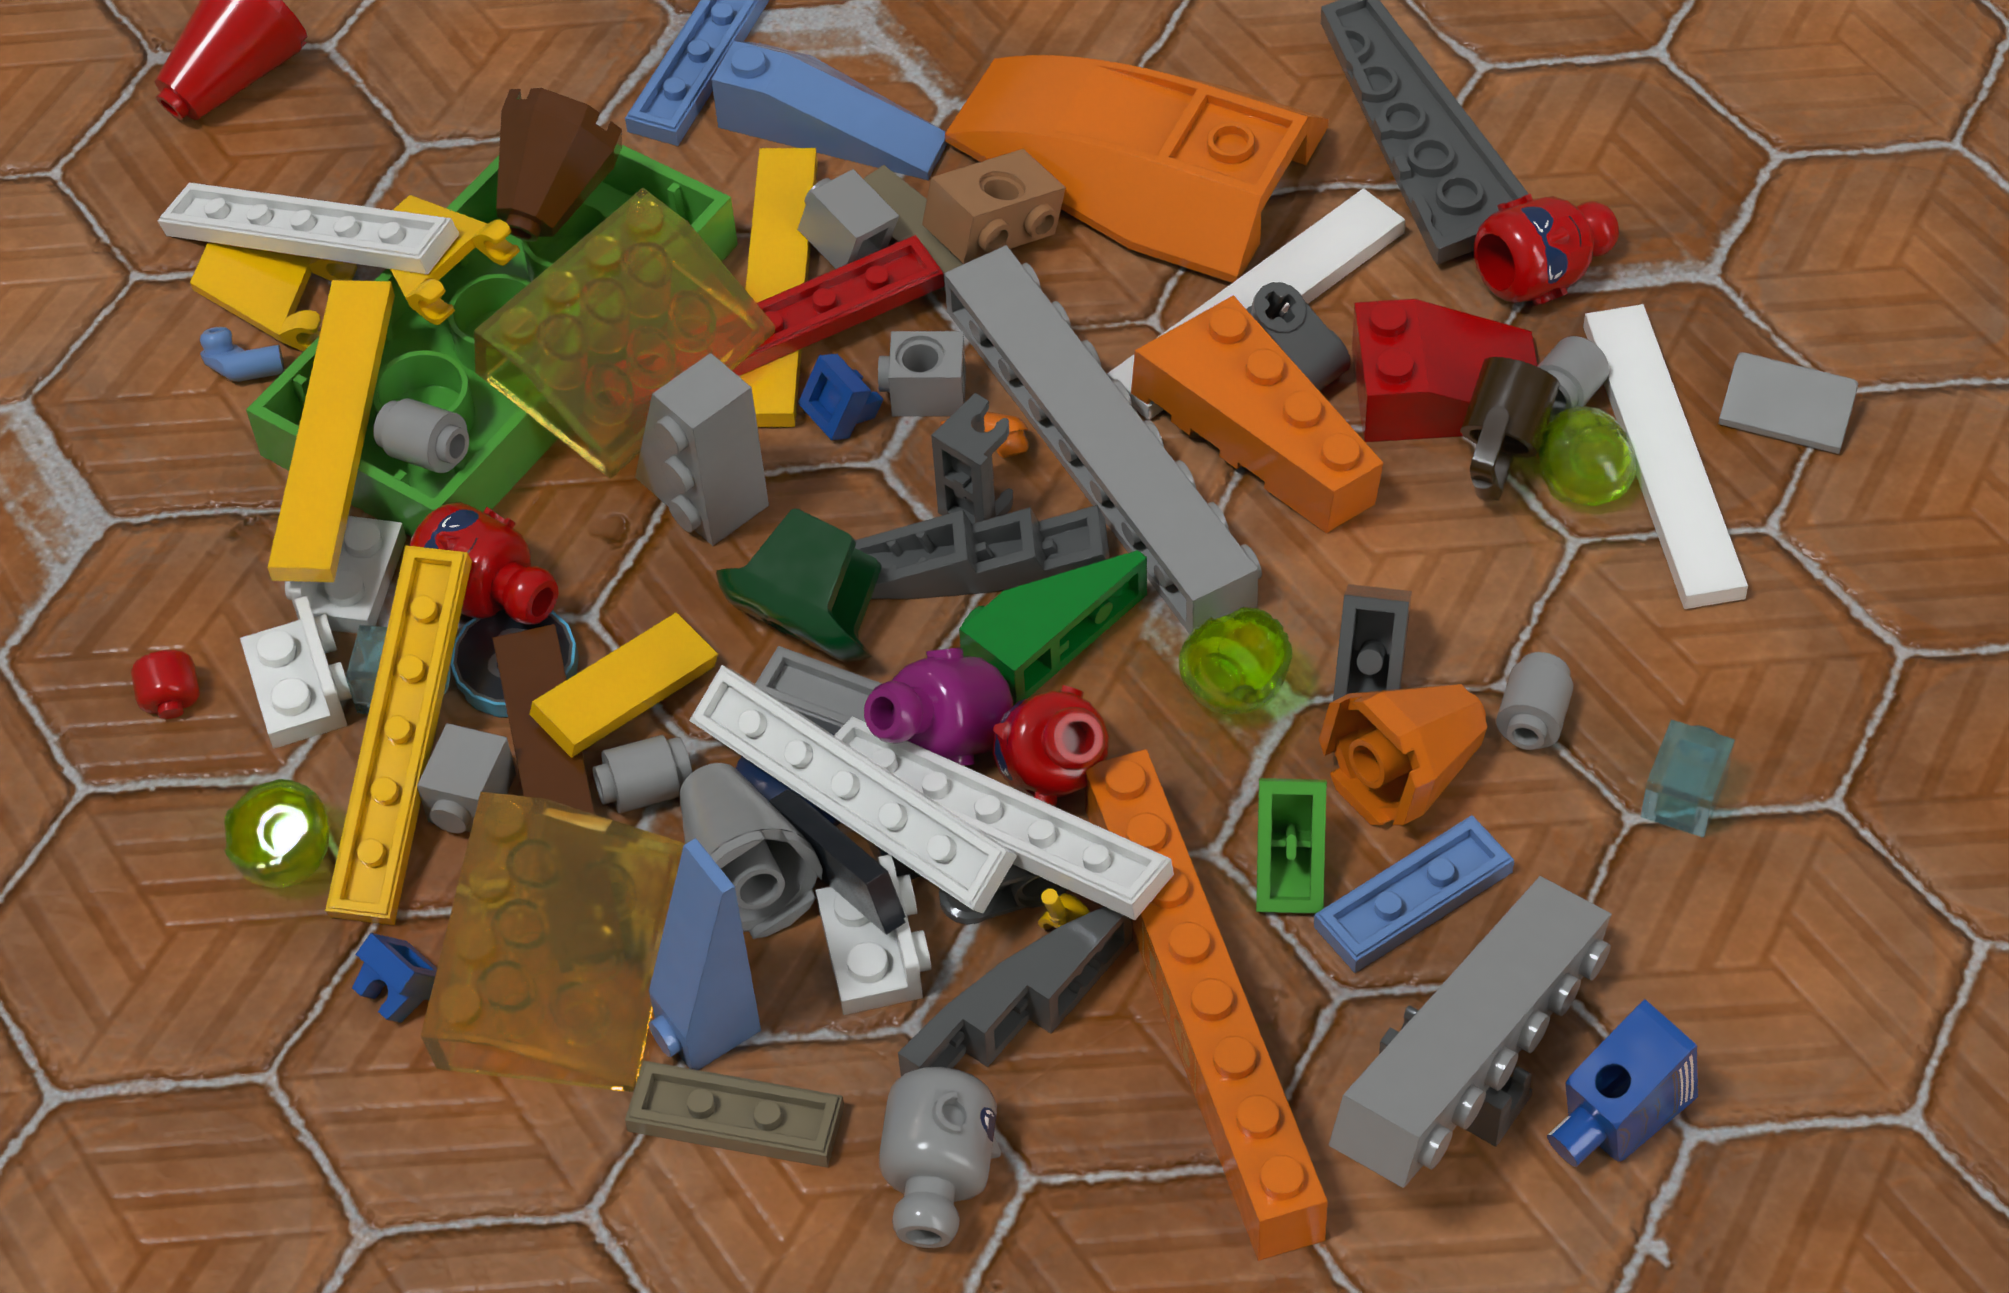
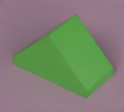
M1259 778L1256 912L1318 913L1324 909L1326 780Z

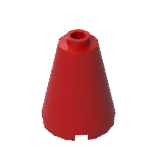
M200 0L155 80V85L160 91L156 99L175 118L182 120L185 116H188L191 119L198 120L299 53L301 48L307 43L304 41L308 37L306 30L296 15L282 0Z

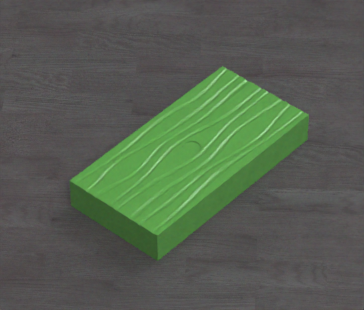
M622 145L615 167L554 237H538L537 241L530 242L510 234L505 239L511 244L517 245L520 252L506 265L496 264L475 247L439 280L446 290L440 298L447 304H452L455 311L440 325L430 323L409 306L391 270L386 268L374 281H391L395 297L351 505L360 508L378 520L403 523L405 534L411 537L424 518L442 505L461 502L481 511H484L486 507L493 509L602 392L598 386L596 372L635 356L738 245L730 196ZM499 155L447 209L487 224L494 220H501L497 217L496 210ZM319 337L246 409L260 455L288 471L291 465ZM410 398L461 415L466 422L469 435V447L465 457L450 471L437 473L388 456L374 439V423L380 409L390 401Z

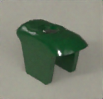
M794 508L789 511L747 565L742 568L717 570L718 585L730 604L745 614L761 620L781 633L790 635L802 641L803 644L820 650L842 662L861 661L872 657L859 640L858 631L871 600L882 565L876 558L856 549V541L849 533L800 509Z

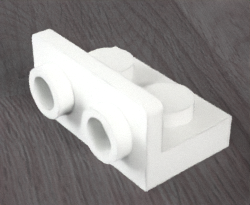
M348 516L335 582L285 581V594L288 600H292L298 620H300V616L294 599L307 596L313 617L326 614L331 630L372 636L407 538L403 523Z
M307 596L294 599L300 620L240 638L273 749L347 726L340 702L351 699L352 695L342 663L337 662L329 665L325 653L337 650L327 616L323 614L313 617Z
M890 854L879 856L878 860L879 864L889 872L906 917L904 919L906 923L887 935L831 886L815 890L843 1015L923 998L920 972L931 970L928 946L923 930L915 932L910 930L907 916L917 914L912 882L909 874L897 877L893 858Z

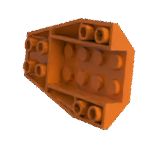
M1026 55L994 58L945 132V142L979 162L1024 149L1066 187L1061 206L1063 211L1128 249L1233 283L1243 275L1260 245L1261 212L1291 161L1307 165L1328 128L1329 119L1222 85L1147 68L1081 57Z

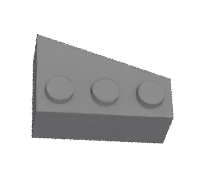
M710 353L652 394L635 478L669 507L673 518L685 531L692 532L695 530L712 546L768 507L769 502L752 387Z

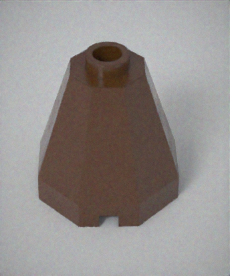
M531 88L527 99H522L521 89H510L501 110L496 205L497 217L508 224L511 229L510 234L530 242L537 241L538 237H554L615 167L622 149V129L610 121L608 129L605 131L596 124L600 113L586 103L544 88Z

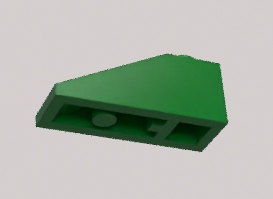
M1136 550L1004 590L986 606H978L972 610L959 628L960 647L963 648L964 656L983 658L1001 672L1009 684L1013 706L1018 701L1029 698L1147 596V557Z

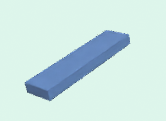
M700 0L625 117L627 132L679 146L713 91L711 79L733 41L744 42L770 0Z

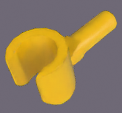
M1047 889L1041 895L1047 911L1039 919L1038 925L1045 930H1049L1053 926L1058 928L1090 913V911L1076 897L1066 893L1059 896L1054 889Z

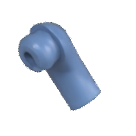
M226 327L207 329L200 336V343L203 347L200 355L204 364L231 381L240 382L274 376L285 371L280 345L244 350L238 345L233 344L231 331Z

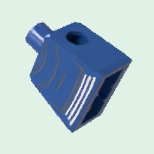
M1644 999L1567 1079L1565 1086L1568 1116L1547 1135L1551 1146L1567 1163L1574 1167H1577L1598 1146L1618 1162L1625 1160L1698 1097L1697 1045Z

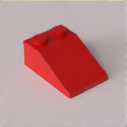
M1418 299L1354 302L1352 356L1364 442L1463 437L1460 430L1484 359L1489 357H1505L1538 366L1532 331Z

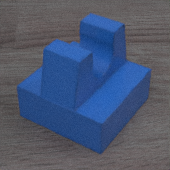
M838 354L819 355L798 401L802 409L830 440L850 438L856 424L876 417L884 400L878 392H871L869 387L862 381L863 376L857 370L851 369Z
M370 933L355 954L364 963L352 989L360 996L376 999L383 987L387 985L388 997L378 1011L386 1020L401 1023L424 1000L435 1002L450 981L447 976L405 940Z

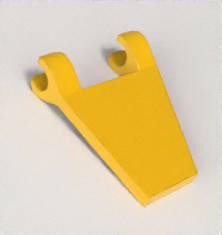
M409 195L393 209L394 211L452 218L460 233L429 274L390 269L409 306L434 325H440L455 311L452 304H447L440 298L446 290L439 280L475 247L490 260L502 266L506 265L520 252L517 245H513L505 239L510 235L511 229L502 220H494L487 224Z
M208 242L190 284L193 291L280 342L304 352L320 336L318 329L322 322L320 315L316 311L302 310L295 313L311 273L330 281L352 280L357 270V264Z

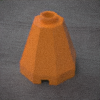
M1462 684L1349 693L1329 703L1319 742L1324 757L1333 752L1335 753L1339 768L1330 772L1336 791L1370 825H1383L1391 820H1394L1393 825H1405L1426 813L1482 745L1488 726L1483 704L1477 696L1470 693Z

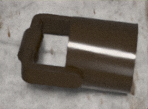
M1489 357L1484 359L1460 430L1465 438L1477 444L1470 465V475L1476 495L1482 499L1499 501L1514 457L1530 458L1538 453L1560 382L1555 376L1535 365L1505 357Z

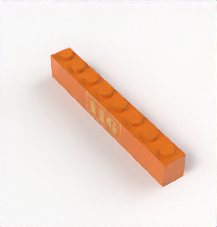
M1147 749L1098 762L1086 770L1087 786L1084 788L1085 811L1090 823L1172 860L1174 872L1172 878L1136 920L1132 919L1133 936L1257 1260L1260 1261L1325 1241L1327 1198Z

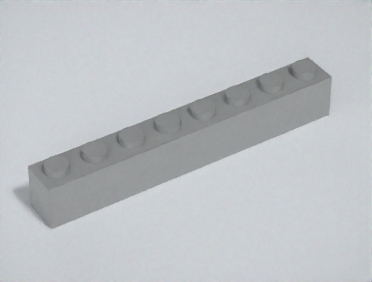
M1005 245L945 272L947 313L959 329L964 332L965 337L1093 506L1098 505L1106 524L1126 551L1130 553L1138 550L1147 557L1148 580L1190 636L1195 638L1256 608L1258 579L1262 577V570L1255 553L1248 545L1243 544L1240 546L1229 532L1227 521L1221 509L1214 502L1207 504L1197 491L1189 468L1183 461L1178 460L1175 462L1164 448L1163 440L1157 427L1151 420L1143 421L1132 407L1131 398L1125 386L1118 379L1112 381L1101 367L1100 358L1094 346L1088 340L1081 341L1071 329L1069 318L1062 305L1057 301L1051 303L1043 293L1033 268L1028 263L1021 264L1008 246Z

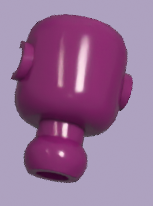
M963 648L926 651L927 658L906 665L892 681L878 685L867 697L864 705L865 722L871 733L879 740L892 744L909 741L960 765L975 764V757L993 750V727L1000 723L1002 716L1013 706L1009 684L1001 672L983 658L964 656Z

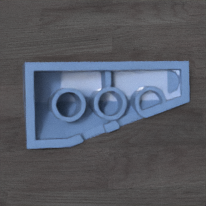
M733 41L711 79L718 128L797 148H816L817 153L876 168L885 165L892 172L929 180L948 144L945 142L946 131L811 55L762 43Z
M695 838L683 846L649 988L655 1019L650 1021L648 1025L655 1041L668 1057L678 1053L689 1069L700 1070L760 1032L761 1026L735 886Z

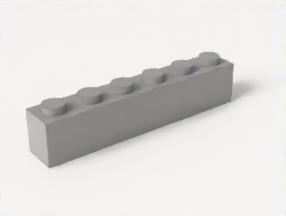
M1539 876L1343 1094L1328 1146L1402 1188L1410 1182L1423 1165L1431 1170L1435 1168L1450 1144L1452 1131L1455 1127L1459 1126L1466 1130L1473 1123L1484 1103L1488 1088L1491 1087L1499 1091L1505 1085L1515 1068L1518 1053L1522 1049L1528 1053L1533 1052L1541 1041L1548 1027L1550 1015L1554 1012L1559 1016H1563L1577 995L1581 979L1585 977L1592 981L1598 975L1611 948V945L1603 941L1612 914Z

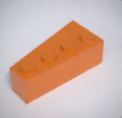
M1234 295L1135 350L1131 394L1147 405L1153 401L1170 413L1171 422L1188 435L1195 431L1219 448L1220 458L1236 469L1242 466L1265 481V490L1325 533L1330 532L1375 505L1384 463Z

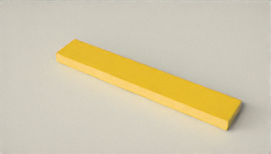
M759 148L744 308L808 281L811 243L801 234L798 226L806 206L804 202L805 197L816 184L818 166L816 148ZM802 349L739 376L752 387L757 427H795Z
M332 280L267 567L272 581L335 582L395 297L391 281Z
M405 545L325 909L331 918L395 925L421 803L417 784L432 752L472 563L468 552Z

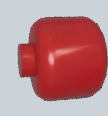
M160 650L151 652L135 661L131 669L135 699L139 708L150 714H158L161 719H173L183 715V708L195 704L200 695L194 661L189 654L183 651Z

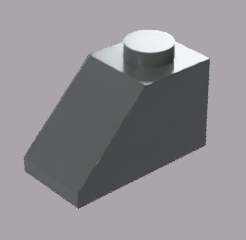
M1348 584L1343 601L1333 701L1349 693L1401 689L1412 591Z

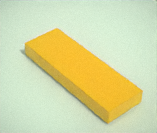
M676 612L532 701L529 715L572 758L714 668L718 653Z

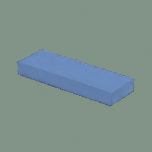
M1471 815L1314 914V928L1350 969L1357 973L1513 873L1514 859Z

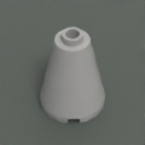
M712 763L692 772L685 779L680 789L685 844L696 838L735 886L743 932L749 931L752 938L756 939L767 937L790 926L811 907L816 897L812 889L816 883L817 876L822 880L823 869L815 849L735 767L725 763Z

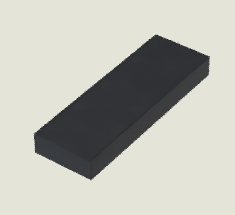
M787 789L769 800L811 843L823 869L822 879L886 935L906 923L904 919L906 917L888 870L794 791Z

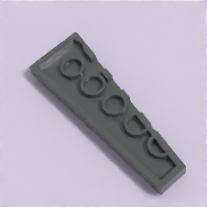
M1338 0L1322 6L1321 25L1433 260L1438 265L1474 251V240L1478 228L1491 214L1499 211L1497 205L1511 202L1529 193L1380 0Z

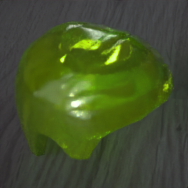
M1581 406L1559 412L1548 422L1538 453L1533 457L1532 465L1534 473H1540L1550 494L1560 502L1568 501L1588 506H1598L1619 499L1629 489L1635 479L1637 470L1635 450L1632 442L1615 418L1601 409Z
M1241 607L1220 618L1213 619L1210 617L1194 628L1182 646L1179 654L1181 679L1194 698L1211 711L1235 715L1257 711L1272 701L1283 686L1293 655L1291 643L1288 641V634L1283 631L1284 627L1277 619H1273L1272 615L1259 608Z
M284 779L260 784L244 794L225 815L226 849L224 851L235 870L249 882L282 889L302 883L321 866L329 844V822L324 804L319 796L309 787Z

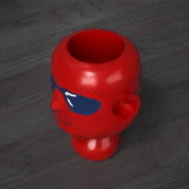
M1527 194L1511 202L1497 205L1499 211L1491 214L1480 225L1474 240V259L1481 279L1495 296L1512 303L1533 300L1534 305L1538 306L1568 294L1566 288L1575 284L1585 275L1593 257L1605 255L1615 246L1619 237L1618 221L1608 206L1597 201L1584 202L1576 207L1571 202L1554 196L1532 199L1531 194Z
M461 502L442 505L424 518L411 538L409 546L468 552L472 563L461 614L472 618L484 619L495 615L504 608L512 620L521 624L531 625L546 619L557 603L559 590L556 580L549 571L541 567L531 566V551L523 536L513 529L516 523L508 517L506 519L501 517L488 507L481 511Z
M1063 685L1060 691H1048L1018 701L1002 716L1000 723L994 725L993 756L999 773L1012 788L1055 807L1057 797L1082 790L1087 786L1086 770L1098 762L1107 760L1109 734L1104 719L1089 701L1083 699L1084 692Z

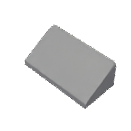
M1740 352L1734 364L1718 424L1839 454L1853 410L1858 382L1851 378Z

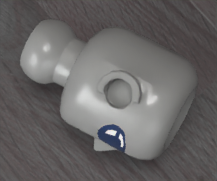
M923 1067L905 1073L891 1086L881 1137L879 1168L888 1184L904 1194V1197L895 1206L892 1224L896 1235L907 1244L923 1248H938L949 1244L958 1231L960 1221L954 1202L969 1200L983 1192L989 1176L990 1161L1001 1156V1150L994 1136L997 1103L988 1086L972 1074L945 1067Z

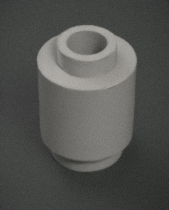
M1570 336L1562 339L1537 366L1555 376L1560 382L1549 420L1558 421L1579 413L1608 377L1609 365L1605 354L1595 343L1586 338Z
M405 398L400 401L386 403L380 409L375 419L374 439L377 445L394 459L437 473H446L453 469L465 457L468 451L469 435L467 425L463 417L457 413Z
M1534 652L1524 656L1512 668L1496 718V725L1499 732L1513 745L1526 750L1549 747L1558 741L1573 692L1570 669L1562 659L1550 653Z
M663 735L603 750V764L593 767L594 780L602 804L613 802L619 814L680 797L681 786L692 773L689 756L681 737L666 740Z

